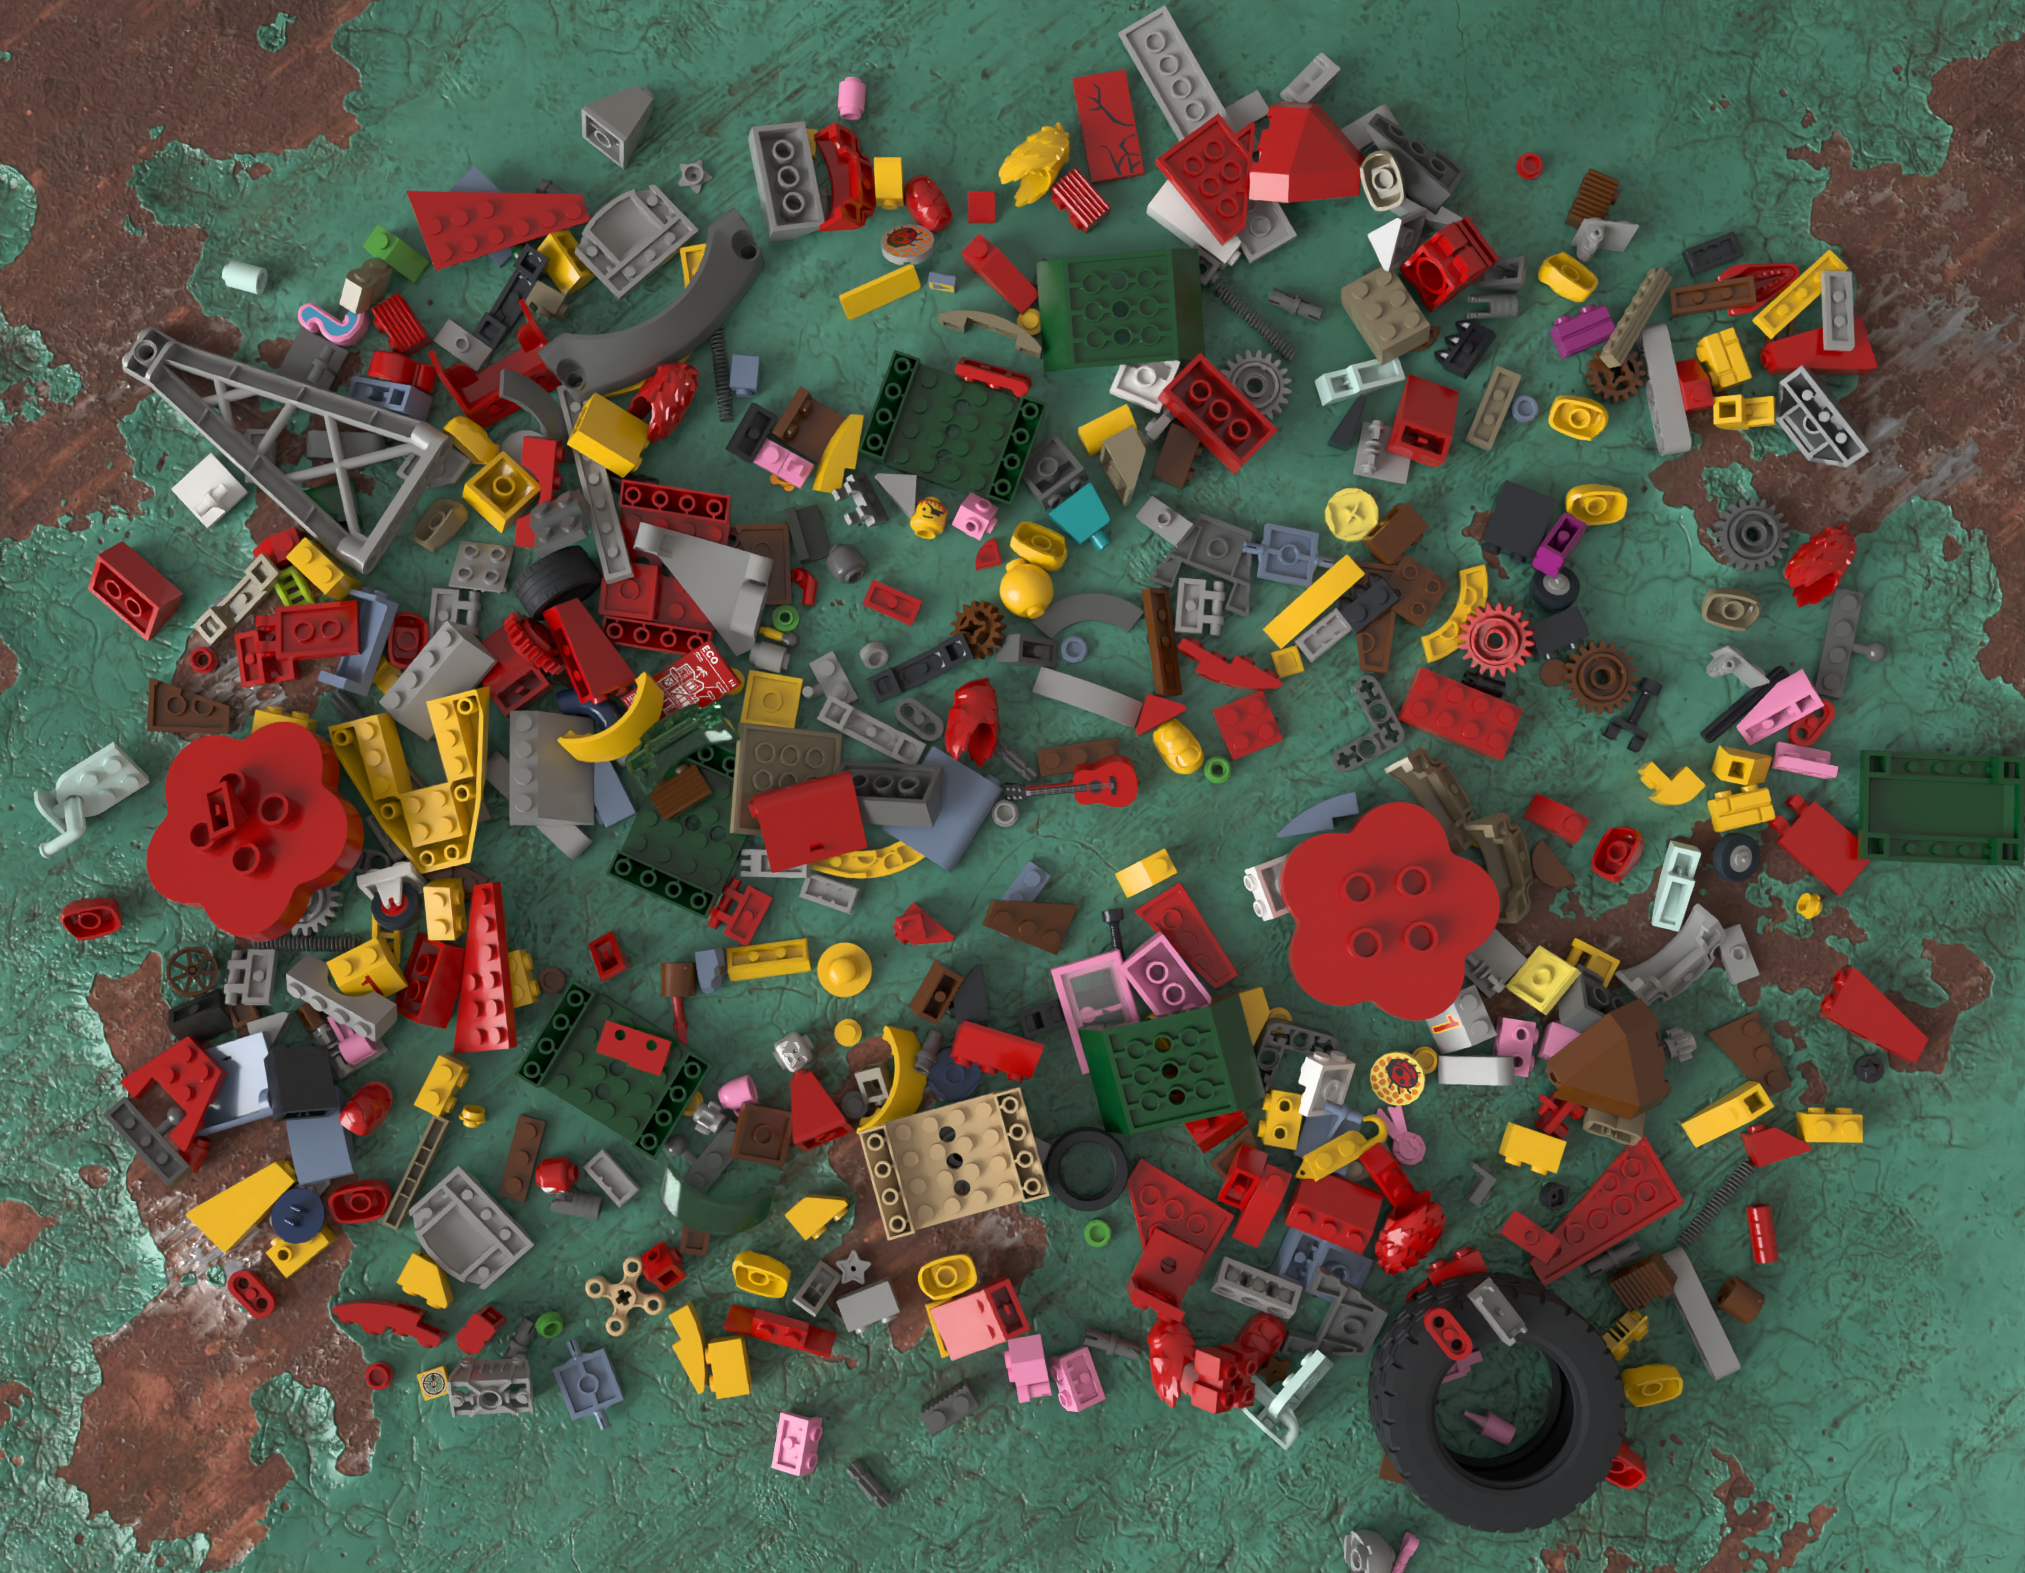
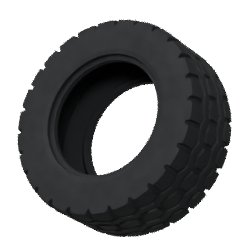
M1490 1272L1468 1273V1277H1463L1462 1275L1454 1276L1441 1281L1439 1286L1434 1284L1416 1295L1417 1299L1414 1302L1410 1300L1396 1314L1397 1319L1389 1323L1380 1339L1382 1341L1381 1345L1376 1347L1371 1363L1373 1371L1369 1373L1368 1396L1371 1397L1368 1402L1372 1424L1375 1425L1376 1437L1388 1459L1411 1491L1426 1506L1437 1514H1443L1444 1518L1464 1527L1470 1525L1471 1529L1483 1532L1496 1533L1499 1530L1500 1533H1516L1525 1531L1526 1527L1529 1530L1551 1524L1553 1518L1560 1520L1577 1509L1576 1504L1578 1502L1583 1504L1598 1489L1596 1487L1598 1482L1602 1483L1613 1466L1611 1459L1612 1457H1617L1623 1438L1620 1431L1624 1430L1626 1406L1622 1403L1625 1401L1622 1377L1618 1375L1619 1368L1611 1350L1607 1348V1343L1586 1318L1559 1296L1534 1281L1526 1278L1520 1279L1516 1275L1499 1272L1494 1273V1275ZM1491 1278L1528 1329L1526 1333L1520 1332L1514 1338L1517 1342L1530 1344L1542 1351L1550 1368L1553 1387L1551 1405L1546 1419L1537 1433L1527 1443L1513 1452L1502 1456L1476 1458L1462 1455L1442 1444L1439 1437L1435 1418L1437 1395L1444 1377L1457 1361L1449 1358L1426 1330L1424 1316L1433 1307L1447 1309L1470 1337L1473 1345L1472 1350L1487 1343L1502 1341L1467 1296L1486 1279ZM1436 1317L1433 1324L1436 1326L1440 1325L1443 1321L1442 1317ZM1453 1340L1451 1343V1347H1459L1460 1340Z

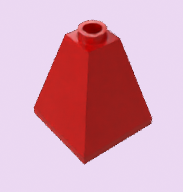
M802 1069L793 1074L794 1078L790 1079L793 1141L796 1146L807 1152L855 1131L852 1123L809 1069Z

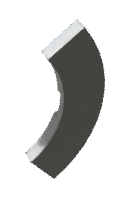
M501 370L499 397L512 401L527 412H530L539 422L540 430L544 437L562 440V446L565 447L563 463H576L572 447L567 445L569 434L563 411L557 402L544 388L530 378L512 370Z
M1084 593L1066 597L1051 604L1044 611V614L1033 619L1031 624L1050 640L1063 629L1083 621L1108 623L1128 633L1144 614V611L1129 601L1116 596Z

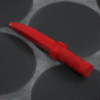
M672 996L675 1022L673 1023V1030L677 1032V1040L687 1045L686 1029H688V1022H685L683 996Z

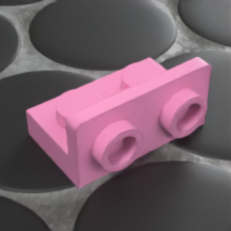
M1783 742L1776 743L1772 763L1773 769L1822 779L1834 778L1837 776L1838 766L1829 765L1831 753L1828 751Z
M1088 1346L1079 1347L1060 1357L1053 1356L1049 1358L1051 1377L1057 1383L1060 1392L1058 1394L1060 1403L1067 1411L1079 1412L1106 1399Z
M787 1411L781 1412L771 1468L797 1476L812 1473L818 1461L817 1448L822 1436V1418L818 1416L808 1418Z

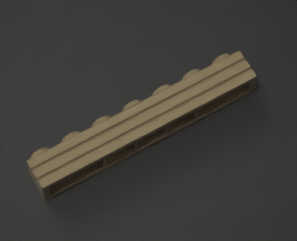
M1663 267L1652 268L1647 272V276L1640 284L1636 295L1633 296L1632 302L1626 308L1622 319L1617 323L1616 329L1603 347L1599 357L1608 368L1623 364L1672 280V277Z
M445 1115L440 1117L432 1116L381 1224L396 1231L402 1228L409 1209L418 1195L453 1119Z

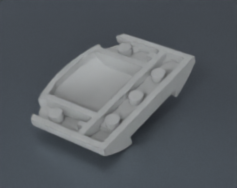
M655 184L649 185L650 190L635 192V189L628 191L606 204L584 228L579 249L577 246L575 249V255L619 300L638 290L640 284L674 255L680 254L679 248L687 247L699 233L694 224Z
M458 1165L409 1209V1215H413L416 1228L414 1231L421 1245L443 1270L464 1283L466 1280L481 1284L479 1288L486 1289L533 1247L535 1243L521 1224L515 1221L479 1184L480 1181L461 1165Z

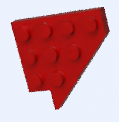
M1218 113L1158 157L1155 164L1218 242L1224 246L1243 232L1246 226L1255 123L1252 121L1235 134Z
M1140 1157L1128 1177L1127 1186L1142 1248L1144 1250L1154 1228L1157 1227L1205 1251L1204 1257L1190 1283V1286H1193L1235 1215ZM1171 1257L1164 1258L1160 1263V1268L1165 1272L1174 1270L1176 1266V1261Z

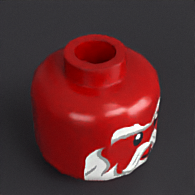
M567 1156L545 1158L536 1168V1183L546 1193L568 1192L572 1189L574 1182L578 1181V1167L573 1165L572 1160Z

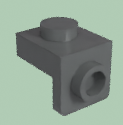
M1469 1161L1467 1166L1476 1171L1479 1176L1464 1197L1476 1206H1479L1481 1202L1484 1204L1490 1198L1493 1192L1491 1188L1497 1179L1490 1175L1493 1170L1483 1162L1479 1161L1475 1164Z

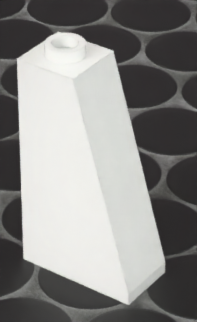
M1169 180L1165 182L1149 203L1146 214L1193 248L1196 244L1221 263L1219 267L1221 270H1224L1228 264L1233 266L1240 257L1241 252L1238 251L1241 245L1240 239L1236 236L1222 246Z

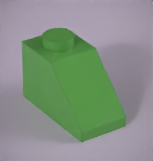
M377 224L363 244V247L373 257L383 260L394 271L413 284L417 283L430 264L422 255L379 224Z

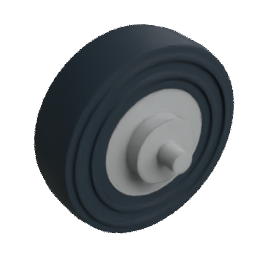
M1564 566L1556 578L1537 570L1531 578L1529 589L1533 600L1538 605L1547 610L1561 611L1569 608L1576 601L1580 591V583L1575 573Z
M1742 833L1725 835L1717 843L1713 852V866L1716 873L1723 879L1732 882H1742L1749 879L1757 870L1760 862V849L1757 842L1752 837Z

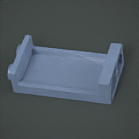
M361 587L360 591L350 589L349 594L361 598V655L342 656L336 674L321 670L317 681L367 697L399 604L390 601L391 595Z

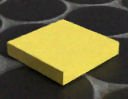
M1539 945L1505 987L1547 1015L1581 972Z

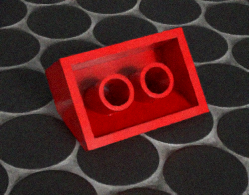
M123 541L98 554L88 586L89 591L146 641H150L176 613L183 595L174 584H171L155 567L147 563L134 549H131Z
M417 932L403 974L408 987L397 992L394 1001L397 1005V1013L418 1024L446 1029L453 1015V1007L457 995L461 991L466 948L445 940H428L427 934Z
M964 1021L957 1027L949 1057L954 1058V1063L970 1068L971 1064L980 1066V1071L986 1074L996 1076L997 1072L1007 1074V1080L1023 1083V1080L1027 1081L1032 1078L1044 1044Z
M1332 1173L1316 1182L1314 1179L1299 1178L1285 1207V1225L1362 1255L1373 1233L1383 1194Z

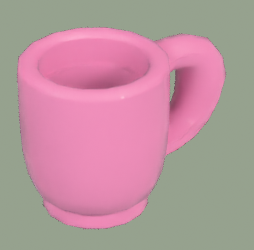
M749 1075L733 1079L718 1089L719 1099L723 1108L733 1109L737 1117H739V1109L742 1102L750 1104L758 1102L757 1090L753 1079Z

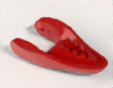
M1791 263L1740 264L1725 270L1714 282L1748 276L1754 277L1756 305L1729 309L1727 312L1728 317L1754 312L1765 305L1796 280L1799 275V269Z

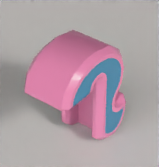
M313 302L304 304L298 311L299 322L307 330L317 335L320 329L322 334L333 344L342 347L356 344L365 336L370 324L368 310L360 314H355L349 310L342 322Z

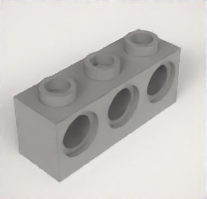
M1224 1257L1218 1265L1210 1291L1288 1321L1296 1312L1303 1287L1231 1258Z

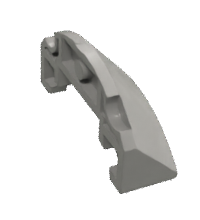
M1697 903L1682 929L1666 947L1649 960L1635 967L1618 970L1615 976L1636 1000L1641 998L1647 1006H1650L1658 998L1665 1002L1685 991L1706 972L1716 958L1713 955L1714 950L1724 943L1726 933L1720 922Z

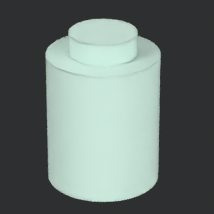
M231 260L229 264L224 266L222 278L228 287L260 295L267 284V270L255 265Z

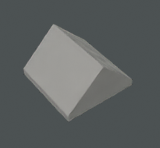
M1422 207L1398 217L1367 234L1384 270L1391 271L1402 266L1416 252L1428 211L1427 208Z

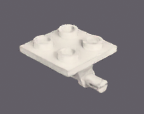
M212 453L171 489L208 529L249 493Z

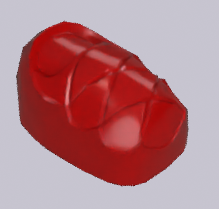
M917 175L906 183L904 202L908 212L918 225L925 227L933 235H936L952 224L953 213L942 191L931 178L925 175Z
M401 612L394 617L388 634L389 661L394 668L406 670L428 643L429 631L427 622L416 613Z
M1629 826L1610 827L1601 838L1591 860L1592 870L1605 880L1613 883L1620 882L1636 865L1643 852L1645 842L1642 834Z
M101 897L84 898L70 902L64 906L60 915L62 925L77 941L95 939L114 933L120 929L123 918L121 907L115 899Z
M373 1081L361 1087L342 1110L339 1116L341 1125L361 1136L375 1131L385 1122L391 1110L394 1098L391 1088L380 1081Z
M364 1179L343 1185L333 1190L329 1197L328 1204L331 1215L335 1221L343 1224L362 1223L383 1217L390 1206L392 1191L389 1184L381 1179Z
M1258 1312L1244 1324L1233 1342L1257 1350V1365L1259 1367L1283 1343L1287 1332L1286 1326L1279 1317L1265 1312Z
M1621 1443L1617 1457H1612L1611 1459L1613 1466L1605 1480L1625 1489H1633L1646 1480L1647 1465L1629 1446Z

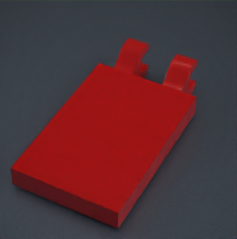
M357 600L275 607V615L256 616V627H261V632H272L275 630L276 638L275 641L256 642V652L261 653V658H270L276 655V659L279 662L361 655L360 603Z
M1798 794L1790 795L1784 804L1798 816L1790 825L1779 814L1775 816V819L1767 821V825L1781 835L1775 842L1834 894L1841 895L1871 860L1858 859V839L1815 801H1810L1806 804L1804 799Z

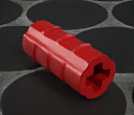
M1767 1203L1747 1205L1746 1221H1748L1750 1248L1752 1249L1754 1262L1769 1263L1778 1261V1245L1771 1205Z

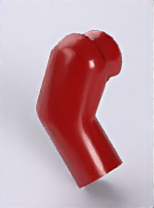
M795 568L791 573V578L803 589L802 604L815 606L818 587L817 580L807 569Z

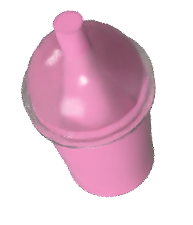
M1477 1408L1472 1413L1464 1411L1463 1415L1469 1418V1426L1475 1431V1434L1483 1435L1505 1446L1510 1444L1516 1430L1515 1425L1490 1412L1487 1408Z

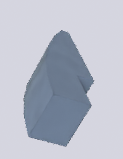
M1352 792L1336 796L1302 811L1276 833L1277 838L1334 829L1332 818L1359 813L1356 793Z

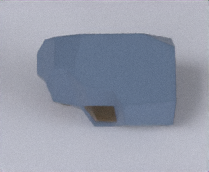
M723 947L695 952L697 973L703 993H715L716 989L722 986V978L727 972Z

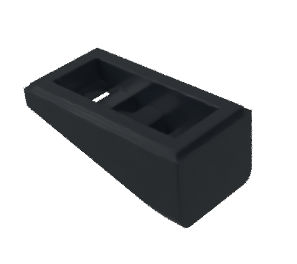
M1361 394L1357 397L1329 439L1328 446L1345 452L1349 450L1367 399L1366 395Z

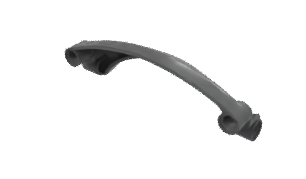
M732 208L709 225L704 255L694 277L685 290L660 313L636 326L617 332L598 335L562 333L537 351V354L551 372L554 371L572 399L579 402L590 399L595 392L603 396L654 376L661 364L680 361L699 347L727 320L747 295L765 266L761 249L754 240L745 220L735 208ZM749 256H755L752 259H747ZM582 382L580 386L574 387L576 383Z

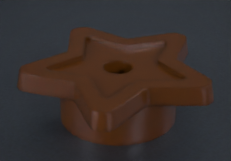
M1271 1355L1262 1364V1368L1257 1370V1373L1265 1377L1266 1386L1271 1387L1277 1381H1284L1288 1377L1286 1371L1290 1367L1291 1361H1282L1280 1358Z

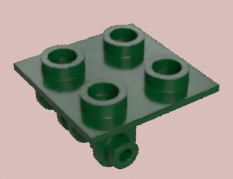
M349 480L360 533H363L364 527L354 480ZM338 483L303 490L349 533ZM309 533L310 540L317 543L318 541Z

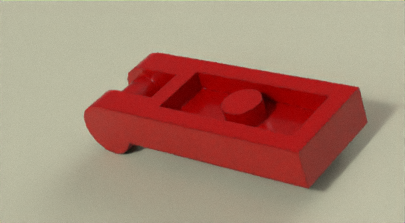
M961 357L955 370V374L961 375V378L966 381L976 382L979 380L986 382L991 388H1008L1017 397L1025 396L1032 386V379L1027 374L966 357Z

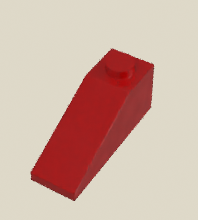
M980 233L961 252L965 265L1022 315L1039 299L1038 291L999 249Z
M1266 1162L1262 1179L1242 1210L1231 1237L1258 1248L1292 1178V1174L1289 1171Z

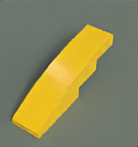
M1346 554L1263 630L1282 649L1366 573Z

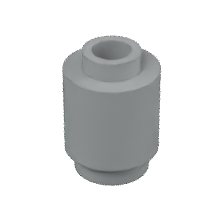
M764 641L761 643L754 642L749 663L755 664L756 668L781 674L783 669H788L791 654H787L786 647Z

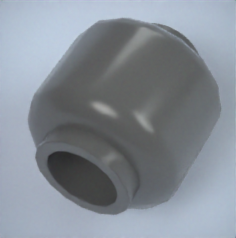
M837 544L830 549L826 565L838 582L854 584L864 576L866 561L854 545Z

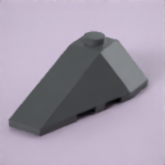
M1378 113L1375 114L1365 127L1378 149L1392 152L1398 160L1404 179L1405 190L1409 197L1416 204L1427 208L1432 213H1435L1451 195L1467 172L1441 150L1434 153L1424 147L1426 145L1424 140L1419 137L1417 140H1412L1406 136V132L1402 127Z

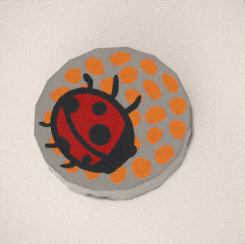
M898 225L889 229L881 239L883 256L888 261L897 265H904V262H911V265L919 264L927 260L934 252L935 242L933 233L920 225Z

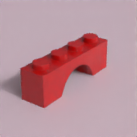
M529 435L523 437L521 465L531 470L538 479L541 490L539 505L544 501L551 502L557 499L558 490L562 488L563 475L559 471L560 463H563L565 459V447L562 446L561 439ZM531 513L517 518L514 546L534 548L535 533L529 526Z

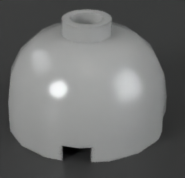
M1371 1529L1350 1531L1351 1534L1346 1535L1344 1540V1559L1346 1564L1351 1563L1353 1572L1350 1573H1391L1395 1553L1392 1546L1388 1544L1387 1540L1380 1533Z

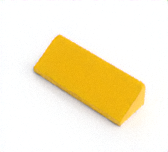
M910 263L841 294L839 299L847 318L853 320L919 290L921 284L914 265Z
M807 938L726 948L727 972L730 981L811 971Z

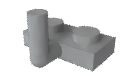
M833 651L809 663L819 683L813 687L806 686L803 688L802 693L807 699L811 700L825 693L827 698L831 695L847 704L858 700Z

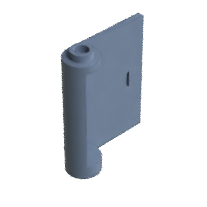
M933 746L921 765L943 766L944 769L942 809L934 827L883 825L881 829L952 873L1002 793L1003 789L999 787L1002 782L989 774L986 777L981 776Z
M259 1032L206 1049L228 1073L214 1104L209 1105L203 1118L206 1122L202 1131L198 1130L196 1137H203L272 1116L273 1112L263 1061L271 1051L266 1032Z

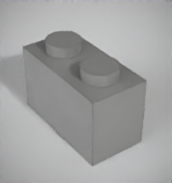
M890 1277L841 1295L836 1301L848 1332L855 1330L856 1333H861L872 1327L871 1323L881 1320L882 1323L894 1320L897 1318L896 1313H899L901 1310V1305Z

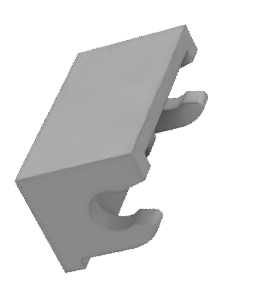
M1320 53L1279 96L1286 102L1313 103L1338 78L1341 68L1338 65L1336 66L1325 54Z
M1491 1278L1486 1279L1467 1295L1498 1337L1508 1346H1512L1516 1342L1514 1337L1518 1333H1526L1528 1331L1524 1321Z

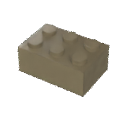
M1380 267L1341 288V305L1381 366L1429 341L1430 324L1394 270L1386 271L1383 267Z

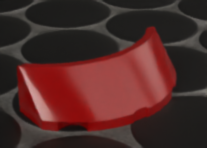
M835 122L814 134V140L827 165L832 188L830 212L825 222L819 225L820 231L857 230L866 224L867 218L872 216L875 210L874 171L869 157L865 156L860 150V139L856 133Z

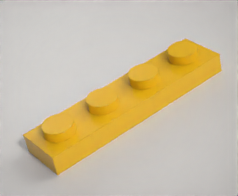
M1829 249L1752 321L1772 339L1821 294V275L1824 271H1846L1848 267Z

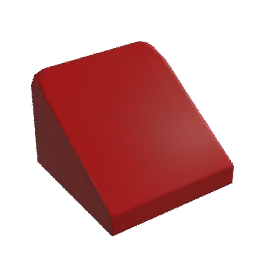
M994 191L968 192V224H995Z

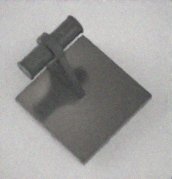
M300 328L277 374L330 391L350 352Z

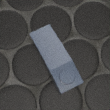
M353 376L347 393L348 397L422 421H426L433 397L410 385Z
M613 760L594 762V804L597 808L594 814L599 824H605L607 828H613L636 816L639 812Z

